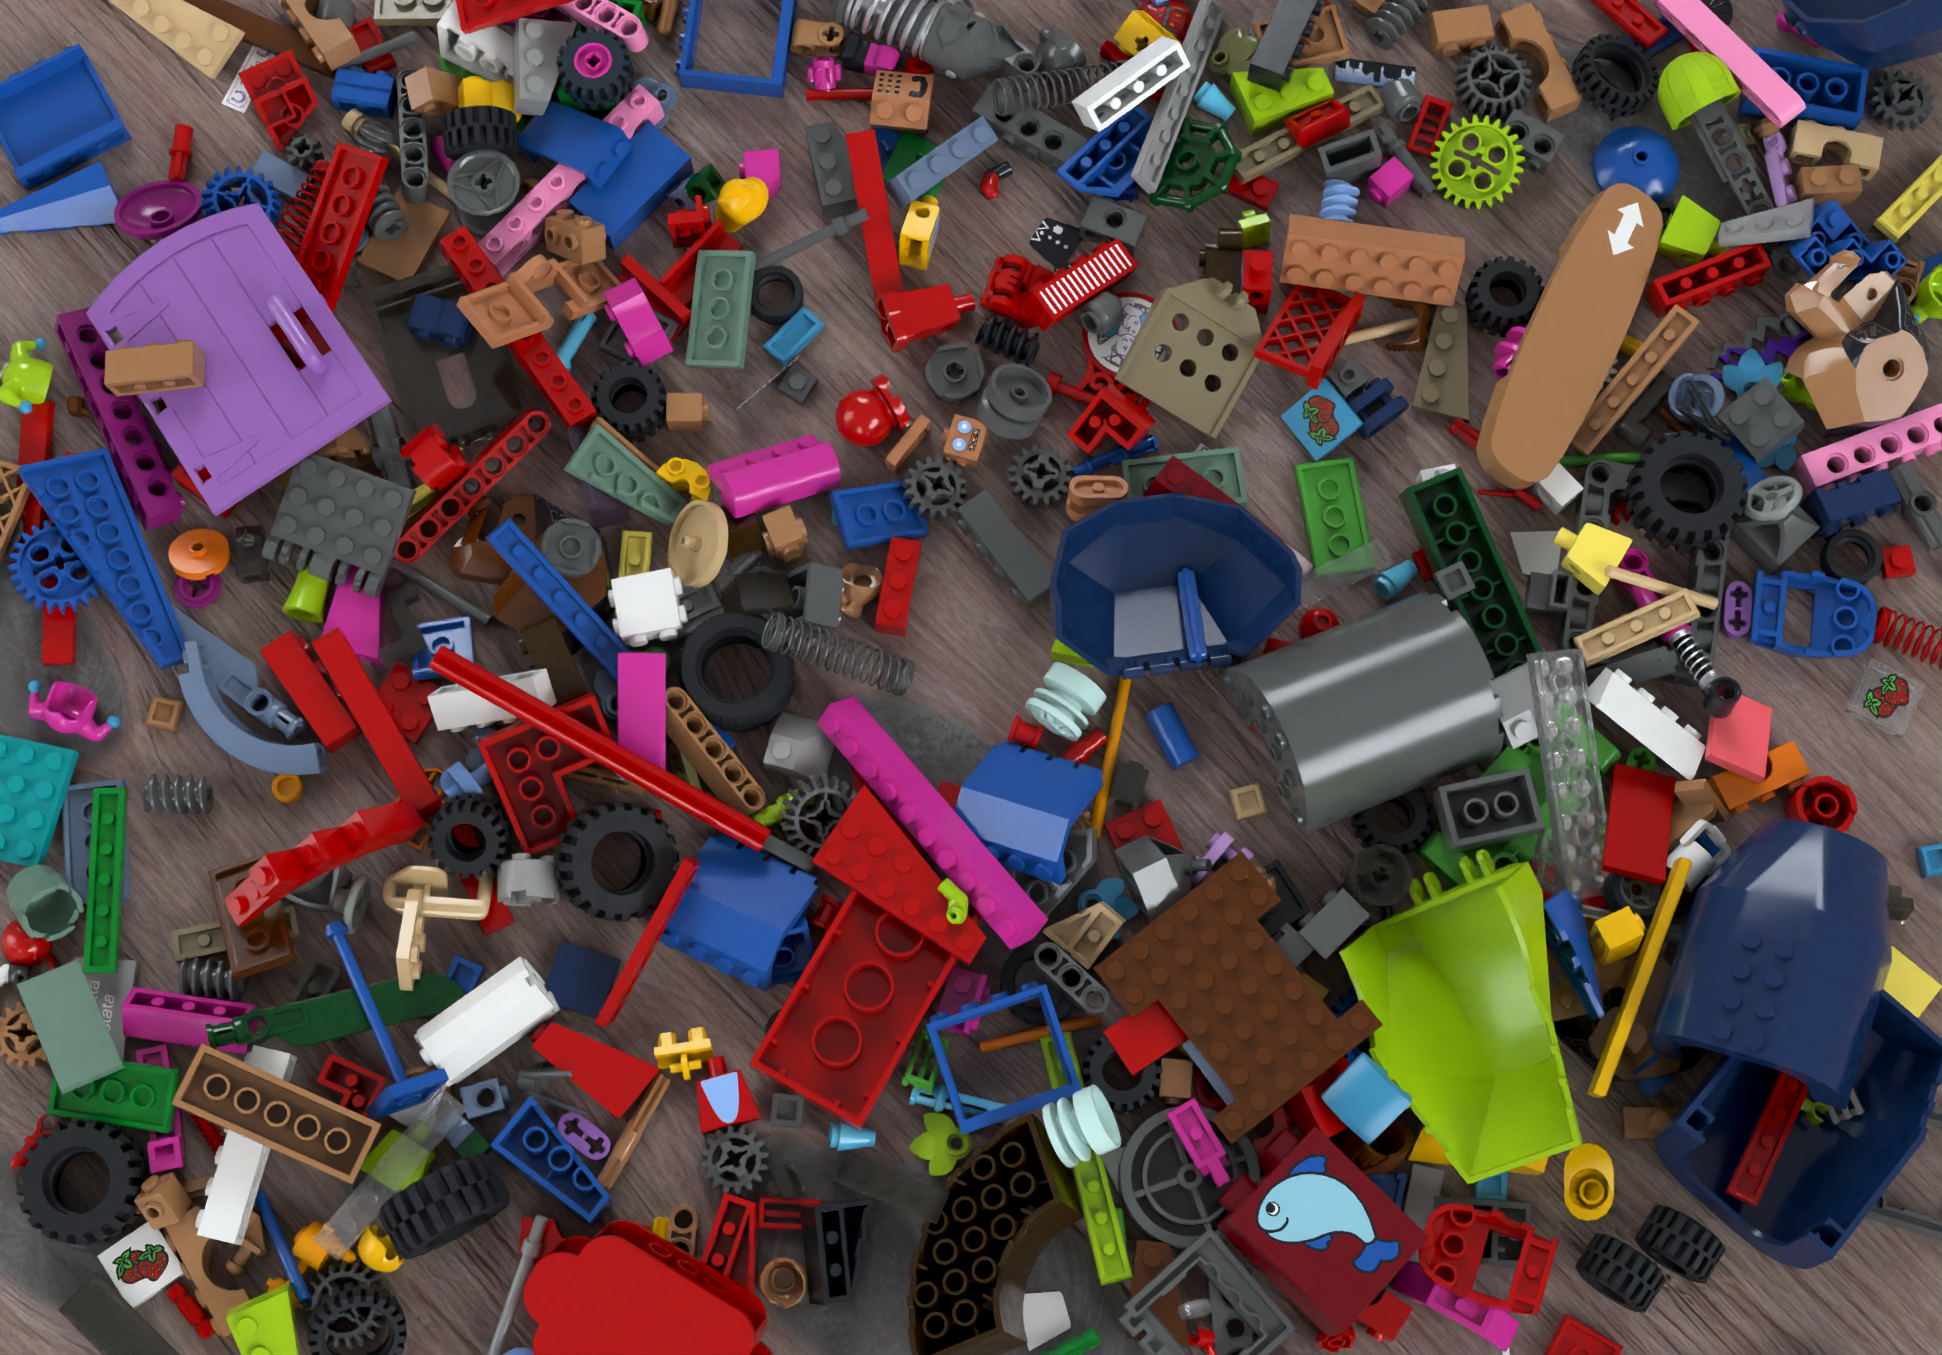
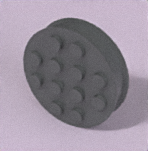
M1177 1107L1158 1112L1142 1123L1127 1142L1119 1163V1192L1128 1215L1135 1225L1147 1236L1160 1243H1169L1170 1247L1186 1249L1208 1228H1211L1221 1241L1226 1239L1227 1237L1216 1225L1226 1216L1228 1211L1217 1200L1243 1173L1254 1183L1260 1179L1259 1162L1249 1138L1245 1135L1232 1145L1212 1120L1219 1112L1205 1107H1200L1227 1153L1225 1156L1228 1163L1223 1165L1231 1179L1228 1183L1218 1188L1210 1173L1203 1177L1200 1170H1197L1166 1116V1113Z

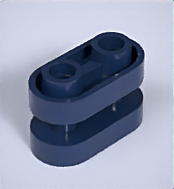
M1379 377L1375 378L1365 387L1366 391L1360 396L1354 394L1346 400L1364 423L1356 430L1364 441L1397 419L1410 405L1402 395L1395 399L1389 395L1395 387L1388 378L1382 380ZM1378 403L1384 406L1372 416L1367 413Z

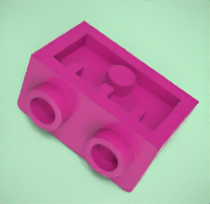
M955 966L948 978L936 1014L947 1011L948 1015L952 1016L961 1013L959 1007L974 1001H977L978 1005L980 1001L987 1002L992 984L987 983L988 975L984 973L980 975ZM981 1017L945 1028L944 1030L968 1037L970 1030L977 1031Z

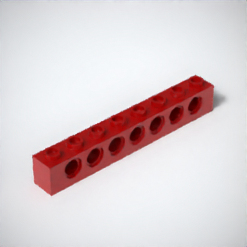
M465 225L439 240L443 257L470 294L505 282ZM538 332L506 344L572 439L588 430L591 422L597 418L596 409L542 333Z

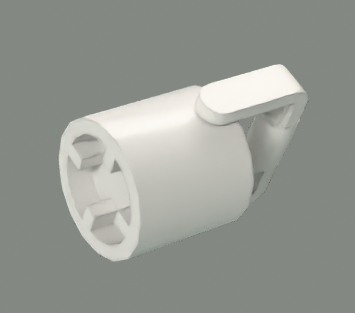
M1703 819L1698 820L1680 839V844L1668 856L1666 875L1669 876L1674 860L1680 857L1691 860L1693 864L1683 888L1685 891L1691 892L1707 875L1714 873L1730 856L1731 849L1726 843V838L1715 825ZM1704 829L1715 846L1720 848V851L1714 857L1694 841Z

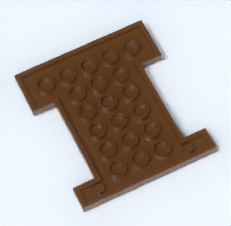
M1242 851L1094 967V970L1133 1019L1159 1000L1236 1097L1235 1101L1212 1118L1232 1145L1383 1026L1363 999L1337 1019L1265 931L1258 920L1282 901Z

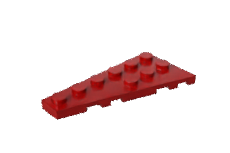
M864 784L813 858L812 863L962 962L970 965L987 937L969 915L961 924H952L948 921L946 917L948 899L937 890L942 881Z

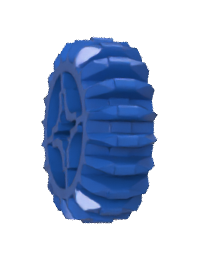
M240 165L236 167L235 173L227 167L224 169V175L216 172L213 177L214 180L209 179L206 182L207 189L202 190L201 197L204 200L201 201L200 208L205 210L202 217L204 219L222 212L219 206L225 211L237 208L242 197H245L244 206L259 203L276 228L275 221H279L281 216L278 210L282 207L281 201L277 200L279 192L278 190H271L273 188L272 181L263 182V173L258 174L257 177L254 176L252 167L248 169L247 173L242 172ZM231 188H240L235 192L226 191ZM250 191L255 193L261 201L254 199Z

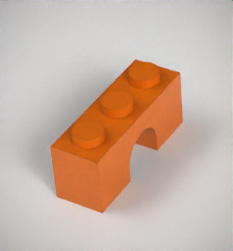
M1793 740L1768 752L1765 779L1760 783L1729 770L1711 777L1707 782L1727 811L1735 816L1750 809L1748 803L1758 799L1759 803L1762 804L1777 797L1775 793L1777 790L1785 787L1786 791L1789 792L1803 784L1802 779L1811 772Z

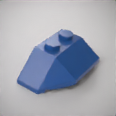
M1136 105L1108 127L1094 135L1056 171V175L1078 192L1118 198L1135 182L1131 174L1153 117Z

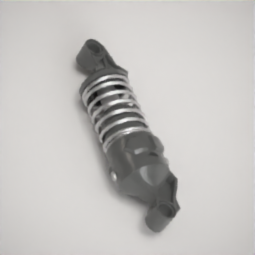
M829 0L837 23L846 27L850 26L852 29L858 24L864 12L866 15L861 30L863 34H866L872 27L875 18H878L879 20L874 31L876 40L880 39L884 33L887 35L886 41L888 46L896 40L900 51L905 50L906 47L911 49L913 57L918 55L920 60L930 64L935 72L947 75L950 78L955 79L957 76L967 81L977 75L1003 69L1008 77L1014 78L1017 75H1032L1038 72L1039 60L1030 51L1031 47L1019 42L1004 22L986 20L982 13L975 12L973 14L972 9L964 4H951L949 2L946 3L944 0L939 3H935V0ZM1026 77L1025 80L1029 82L1030 77ZM1018 78L1016 80L1020 85L1021 78ZM1031 80L1030 89L1034 86L1033 80ZM1023 81L1022 91H1028L1027 86ZM1015 82L1013 88H1015L1016 90H1019V89H1018V86H1017V84H1016V82Z

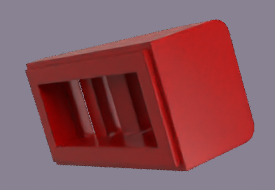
M1426 94L1406 149L1432 159L1431 152H1435L1437 148L1435 141H1439L1441 138V132L1444 130L1453 104ZM1427 108L1442 113L1441 118L1426 113ZM1423 118L1438 123V127L1435 128L1422 123ZM1419 128L1434 133V138L1418 133ZM1415 139L1430 143V149L1414 144Z

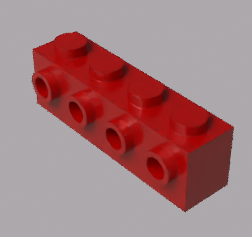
M1761 243L1744 245L1654 280L1645 295L1657 319L1666 316L1676 304L1684 310L1692 305L1698 308L1709 303L1713 297L1720 295L1724 298L1735 293L1738 290L1737 288L1741 286L1753 287L1764 280L1763 276L1772 264Z

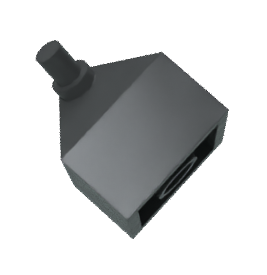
M1148 835L1113 851L1133 902L1150 922L1154 921L1190 892L1193 875L1201 871H1210L1212 868L1210 859H1197L1195 856H1191L1177 847Z

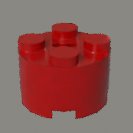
M433 423L430 426H425L402 446L399 452L404 459L408 456L412 459V470L430 489L433 490L436 487V491L440 495L467 471L469 464L466 462V455L456 444L450 446L444 438L446 437L445 433L437 424Z
M1829 775L1816 776L1800 785L1788 797L1785 808L1787 819L1810 822L1841 832L1848 830L1858 810L1856 797L1847 784L1843 785L1838 780L1832 779V776ZM1823 807L1825 813H1822L1819 808Z

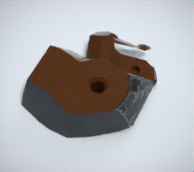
M519 494L515 495L512 500L504 505L497 527L507 518H510L541 552V540L546 529L563 518H581L537 494L533 496ZM482 496L470 508L467 514L470 521L464 536L452 548L449 568L462 580L500 585L493 601L492 616L495 625L496 619L520 631V628L554 614L488 541H480L477 538L489 506L488 496ZM589 523L601 539L602 553L599 562L589 574L580 578L565 580L600 619L606 623L614 610L610 606L608 590L612 589L611 579H613L603 532L600 528ZM555 616L568 649L573 656L583 646Z

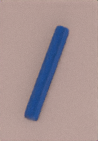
M1183 568V571L1177 573L1189 658L1196 661V663H1202V660L1207 659L1208 653L1194 571Z

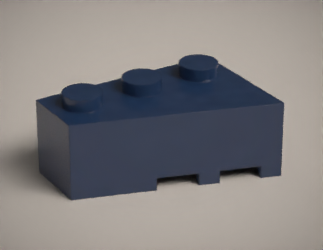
M1886 468L1859 476L1855 481L1847 484L1845 481L1836 483V488L1826 492L1823 487L1815 489L1800 507L1820 526L1811 536L1812 539L1821 536L1824 539H1829L1844 527L1850 526L1851 529H1855L1868 523V518L1877 515L1878 519L1891 515L1895 512L1894 507L1902 501V498Z

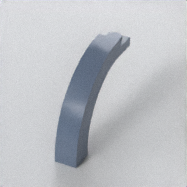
M206 640L184 642L185 649L182 656L185 666L189 667L190 673L178 675L181 689L196 721L217 745L240 761L272 773L308 775L329 772L323 742L311 744L282 743L259 735L240 722L226 706L218 692L211 670Z

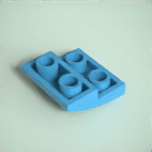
M1363 1052L1321 1093V1098L1329 1108L1368 1145L1412 1103V1097L1388 1079L1387 1071Z

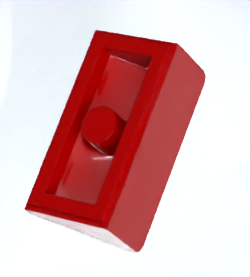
M1331 98L1285 119L1284 122L1301 148H1306L1350 127L1349 109L1336 99Z

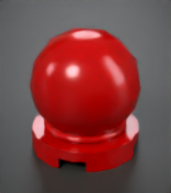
M883 374L871 379V390L860 388L851 391L839 401L835 413L838 432L845 441L855 446L867 448L877 445L888 437L892 426L896 427L900 432L911 426L909 423L910 417L899 396L892 397L887 389V386L891 385V383Z

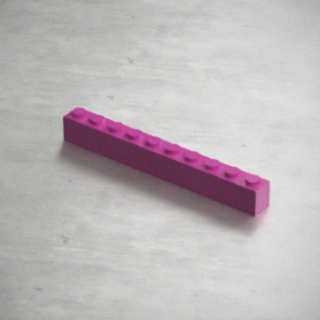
M855 696L830 703L817 725L948 878L967 895L968 901L1011 950L1034 939L1048 921L1044 913Z

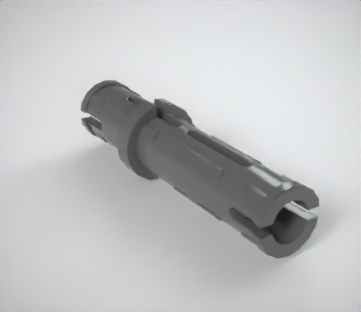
M1387 120L1382 121L1378 124L1380 128L1374 127L1373 129L1377 139L1386 149V156L1388 158L1395 156L1414 175L1411 185L1422 200L1430 196L1429 192L1434 193L1437 188L1406 149V142L1398 138Z

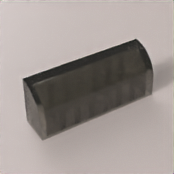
M97 1271L58 1309L102 1355H180Z

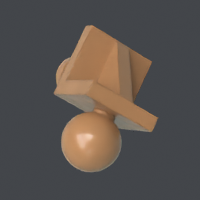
M251 1212L242 1246L232 1260L228 1259L225 1264L226 1270L236 1276L242 1275L245 1270L243 1266L252 1253L266 1257L269 1252L265 1248L262 1217L258 1212Z

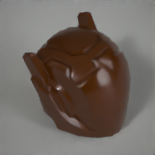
M1395 1119L1370 1145L1349 1127L1341 1131L1345 1134L1343 1139L1344 1155L1365 1175H1379L1392 1171L1404 1159L1414 1143L1412 1132L1398 1119Z

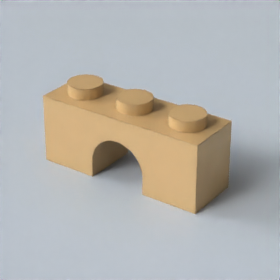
M1798 120L1790 131L1785 158L1792 165L1814 167L1822 157L1823 151H1831L1841 158L1842 165L1859 164L1861 179L1870 181L1879 169L1884 138L1874 136L1870 132L1846 130L1842 126L1818 124L1814 120Z

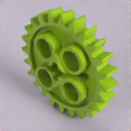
M1474 115L1472 123L1468 124L1467 120L1463 117L1461 127L1458 128L1456 124L1451 123L1453 130L1451 134L1446 131L1441 132L1445 138L1444 142L1435 141L1440 151L1431 152V156L1438 159V162L1430 164L1431 169L1438 170L1432 176L1433 181H1442L1436 188L1438 191L1447 189L1444 196L1446 200L1455 196V206L1465 201V208L1469 210L1472 203H1476L1477 209L1481 211L1483 202H1487L1488 206L1493 208V199L1497 198L1503 203L1504 198L1502 194L1504 192L1510 195L1514 194L1510 185H1520V181L1515 175L1523 174L1524 169L1517 165L1526 160L1525 157L1518 156L1517 153L1521 152L1524 148L1523 145H1513L1519 137L1517 134L1508 137L1511 127L1507 125L1501 130L1500 119H1497L1491 125L1489 115L1485 116L1483 123L1479 122L1477 115ZM1472 136L1479 139L1478 147L1474 150H1466L1464 148V141ZM1495 149L1505 151V157L1499 163H1493L1489 158L1490 153ZM1458 150L1475 160L1481 156L1485 165L1500 170L1501 174L1495 175L1481 166L1473 169L1474 166L1469 160L1454 155V152ZM1455 163H1463L1466 168L1463 175L1459 177H1454L1450 174V169ZM1482 175L1491 177V185L1486 189H1478L1476 187V181Z

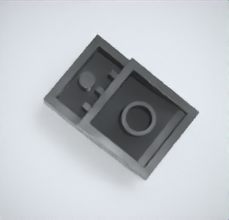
M1435 1196L1434 1210L1445 1204L1461 1203L1473 1205L1475 1209L1485 1211L1494 1209L1505 1213L1504 1216L1519 1223L1524 1222L1532 1226V1203ZM1489 1231L1479 1265L1516 1268L1523 1241Z

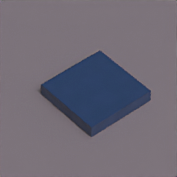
M561 941L545 988L547 992H552L559 1007L596 1019L612 990L621 960Z

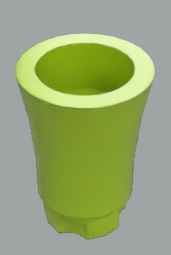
M312 554L306 570L298 572L296 581L282 607V611L293 619L320 624L324 621L325 604L331 581L328 582L308 574L309 566L314 556Z

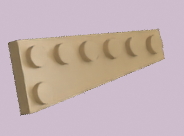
M108 0L214 80L245 35L243 30L183 0Z

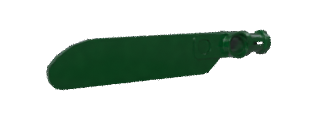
M421 974L420 979L414 980L413 991L400 990L398 978L367 985L385 1027L440 1014L464 997L461 985L452 979L436 974ZM354 988L264 1010L252 1009L245 1015L233 1017L232 1021L214 1026L210 1023L205 1024L209 1045L213 1049L237 1043L238 1046L249 1043L254 1045L262 1044L274 1037H278L295 1047H303L372 1030ZM255 1020H260L265 1023L266 1027L260 1033H252L248 1030V1025Z

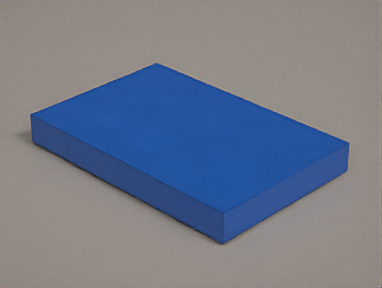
M904 480L832 491L828 495L845 550L888 544L891 542V537L913 540L925 538L930 534L924 514L918 517L917 512L919 509L917 507L908 508L911 499H903V494L907 490L902 487Z

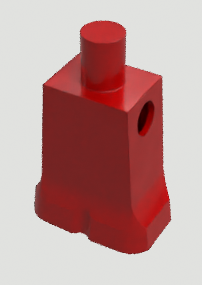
M949 284L907 292L882 291L878 293L875 299L881 333L887 340L893 353L904 350L906 346L913 342L955 329L961 319L959 313L975 310L976 308L975 299L971 292L953 297Z

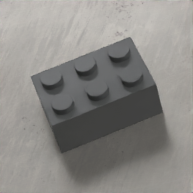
M1528 767L1441 786L1432 794L1448 854L1536 835L1545 827Z

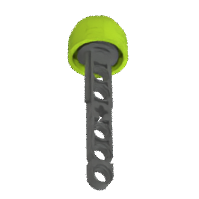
M1705 52L1686 53L1667 65L1658 85V101L1671 129L1676 130L1691 123L1693 124L1724 184L1728 182L1745 216L1751 215L1756 206H1764L1768 210L1774 209L1768 194L1754 170L1757 165L1725 107L1726 104L1741 93L1733 75L1726 64L1712 54ZM1718 119L1721 120L1722 123L1715 124L1707 130L1706 126L1714 124ZM1719 129L1726 131L1729 136L1728 142L1723 145L1716 144L1712 139L1714 131ZM1730 155L1739 156L1742 160L1741 168L1730 170L1726 166V158ZM1746 181L1747 184L1753 183L1755 187L1751 192L1754 198L1760 195L1762 199L1756 200L1750 206H1747L1746 202H1749L1751 198L1747 192L1741 193L1742 182ZM1787 240L1782 241L1781 245L1777 247H1772L1768 243H1761L1765 252L1770 254L1768 258L1778 276L1788 279L1800 271L1801 265L1793 257L1786 243ZM1783 257L1793 258L1796 263L1795 270L1792 272L1782 271L1779 266L1780 260Z

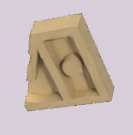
M1102 901L1048 926L1042 933L1063 950L1066 949L1076 961L1089 970L1127 920Z

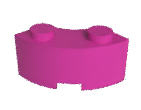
M635 277L603 293L608 302L603 307L611 322L618 321L628 340L623 345L631 359L637 357L643 367L673 351L663 328Z

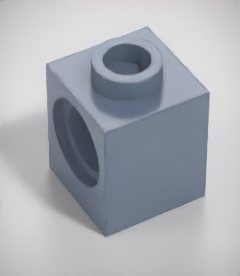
M498 1078L460 1088L467 1119L472 1122L509 1111L507 1103L512 1102L508 1084H502V1081ZM486 1091H493L495 1094L494 1103L489 1107H482L480 1103L482 1094Z

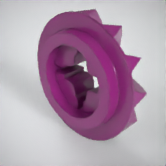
M214 573L206 575L207 579H203L202 583L208 589H201L197 594H195L194 588L188 583L198 584L200 580H189L176 575L173 584L174 594L178 601L188 608L204 610L206 606L215 604L216 598L219 594H222L223 580L218 573L215 576Z

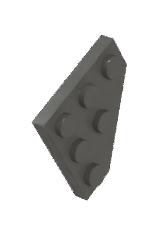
M1070 829L1063 853L1066 878L1061 885L1008 868V873L1046 917L1049 916L1097 861V829Z

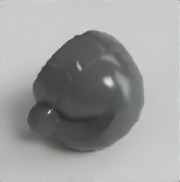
M1055 25L1051 28L1044 27L1040 31V43L1035 51V56L1039 60L1038 69L1040 72L1045 71L1049 73L1051 70L1057 72L1059 69L1066 70L1067 68L1074 69L1077 66L1081 68L1085 66L1087 59L1084 52L1067 34ZM1064 72L1058 73L1061 76V78ZM1055 73L1050 74L1054 79Z

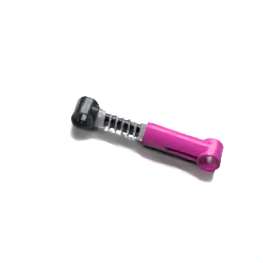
M1628 548L1618 568L1656 579L1648 568L1649 559L1647 555L1640 549ZM1613 579L1618 586L1627 589L1639 608L1667 597V595ZM1686 623L1659 635L1666 645H1671L1672 648L1676 649V654L1681 655L1680 660L1685 661V667L1690 668L1689 673L1694 674V680L1699 681L1698 685L1705 697L1703 700L1705 711L1715 718H1726L1731 715L1742 695L1740 684L1730 677H1722L1720 672L1717 671L1718 669L1711 667L1713 663L1707 661L1708 656L1702 654L1703 649L1698 648L1699 643H1694L1693 641L1694 636H1691L1692 633L1690 632L1691 626Z

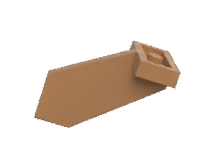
M1706 779L1676 781L1674 792L1679 800L1673 803L1668 852L1680 844V839L1698 820L1703 819L1709 823L1727 822L1728 811Z

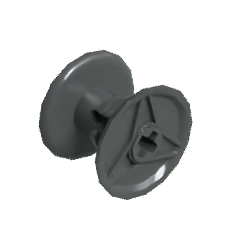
M478 149L465 153L454 162L448 173L447 190L451 200L455 203V213L461 226L465 225L472 235L479 238H484L523 199L520 192V175L516 164L507 155L496 150Z

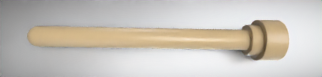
M356 108L351 109L342 121V127L351 134L365 135L359 127L360 125L370 127V125H368V121L365 119L366 115ZM387 143L390 147L388 154L400 162V148L394 143ZM428 169V184L451 200L447 190V183Z

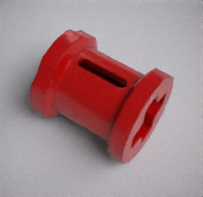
M1016 715L1007 740L1010 742L1013 740L1031 746V749L1036 750L1045 726L1030 724L1021 720V716Z
M822 895L820 899L822 903L814 917L809 918L807 922L816 929L826 933L843 904L829 896Z

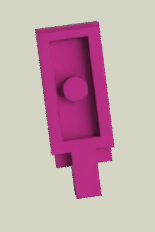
M1192 1098L1166 1113L1168 1120L1202 1176L1204 1177L1210 1173L1218 1188L1228 1183L1231 1179L1223 1165L1228 1163L1225 1156L1227 1153L1196 1100Z

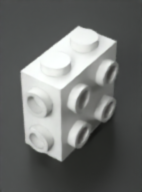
M671 568L611 579L612 589L608 590V597L611 608L616 607L617 618L613 619L614 632L617 637H621L626 645L630 644L632 647L648 644V640L658 638L661 641L676 639L678 634L685 633L684 623H688V615L685 605H680L679 595L683 594L682 581L680 576L675 577Z

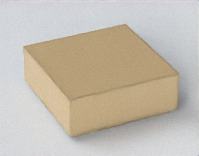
M1259 783L1229 790L1228 794L1236 821L1267 813Z

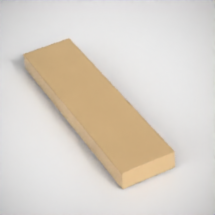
M1687 588L1574 637L1573 641L1586 667H1589L1700 617V613Z

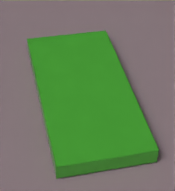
M1353 457L1295 465L1294 473L1311 562L1314 565L1315 580L1374 572L1375 566Z

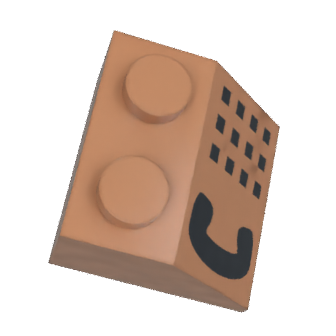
M877 70L871 101L870 127L874 129L928 134L934 75Z

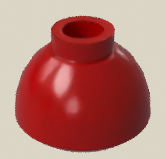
M1316 607L1308 610L1301 617L1298 630L1301 639L1340 625V622L1331 610Z

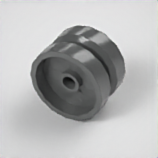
M1011 363L1001 365L993 371L987 387L979 399L977 405L979 418L988 429L1006 439L1022 440L1029 438L1036 432L1041 423L1042 416L1046 413L1051 403V388L1044 377L1031 368Z

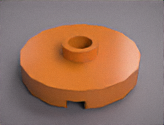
M199 528L178 536L170 545L168 557L170 565L178 576L189 580L207 579L206 575L214 573L215 576L228 565L231 553L227 539L220 532L213 529Z

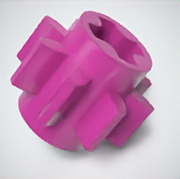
M831 56L813 58V65L807 66L808 82H814V88L818 90L835 88L836 81L841 80L840 63L834 64V57Z

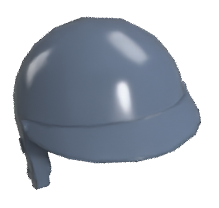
M1686 373L1673 382L1669 390L1668 406L1672 415L1679 421L1687 424H1696L1676 409L1678 405L1683 406L1705 421V417L1686 385L1688 380L1692 382L1712 417L1722 408L1725 392L1723 386L1715 377L1707 374L1694 375L1693 373Z

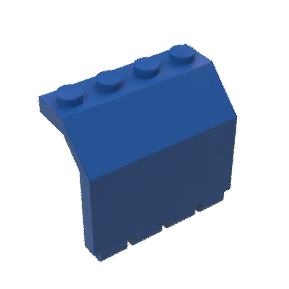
M1004 741L1000 746L994 745L961 786L954 811L1003 867L1061 885L1066 878L1063 853L1070 829L1103 786L1102 769L1081 764L1078 768V762L1058 756L1052 758L1051 754L1031 748L1025 751L1024 746Z
M723 833L717 838L711 836L694 857L701 861V865L659 941L669 948H675L689 955L696 961H702L716 968L723 974H729L743 981L750 987H756L766 992L772 984L773 963L782 941L818 893V878L800 869L793 875L794 866L773 856L766 862L768 854L762 851L757 852L746 845L739 849L741 842Z

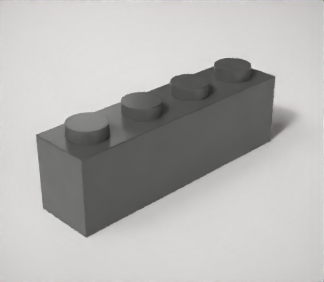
M987 489L957 508L958 520H956L958 527L963 534H970L975 540L974 547L982 558L988 557L993 564L991 567L993 573L1001 582L1005 580L1011 587L1009 590L1010 595L1018 605L1023 603L1028 610L1050 595L1049 585L1052 573Z

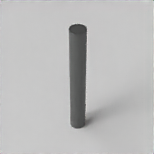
M413 31L361 51L360 56L339 68L348 69L350 66H358L418 41Z

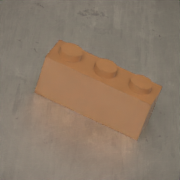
M181 339L170 344L149 343L144 347L122 346L117 348V350L105 351L104 385L117 397L204 387L205 353L194 341Z

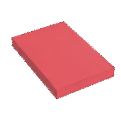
M1741 695L1734 710L1728 717L1715 718L1710 715L1705 760L1757 783L1763 781L1766 774L1772 708Z

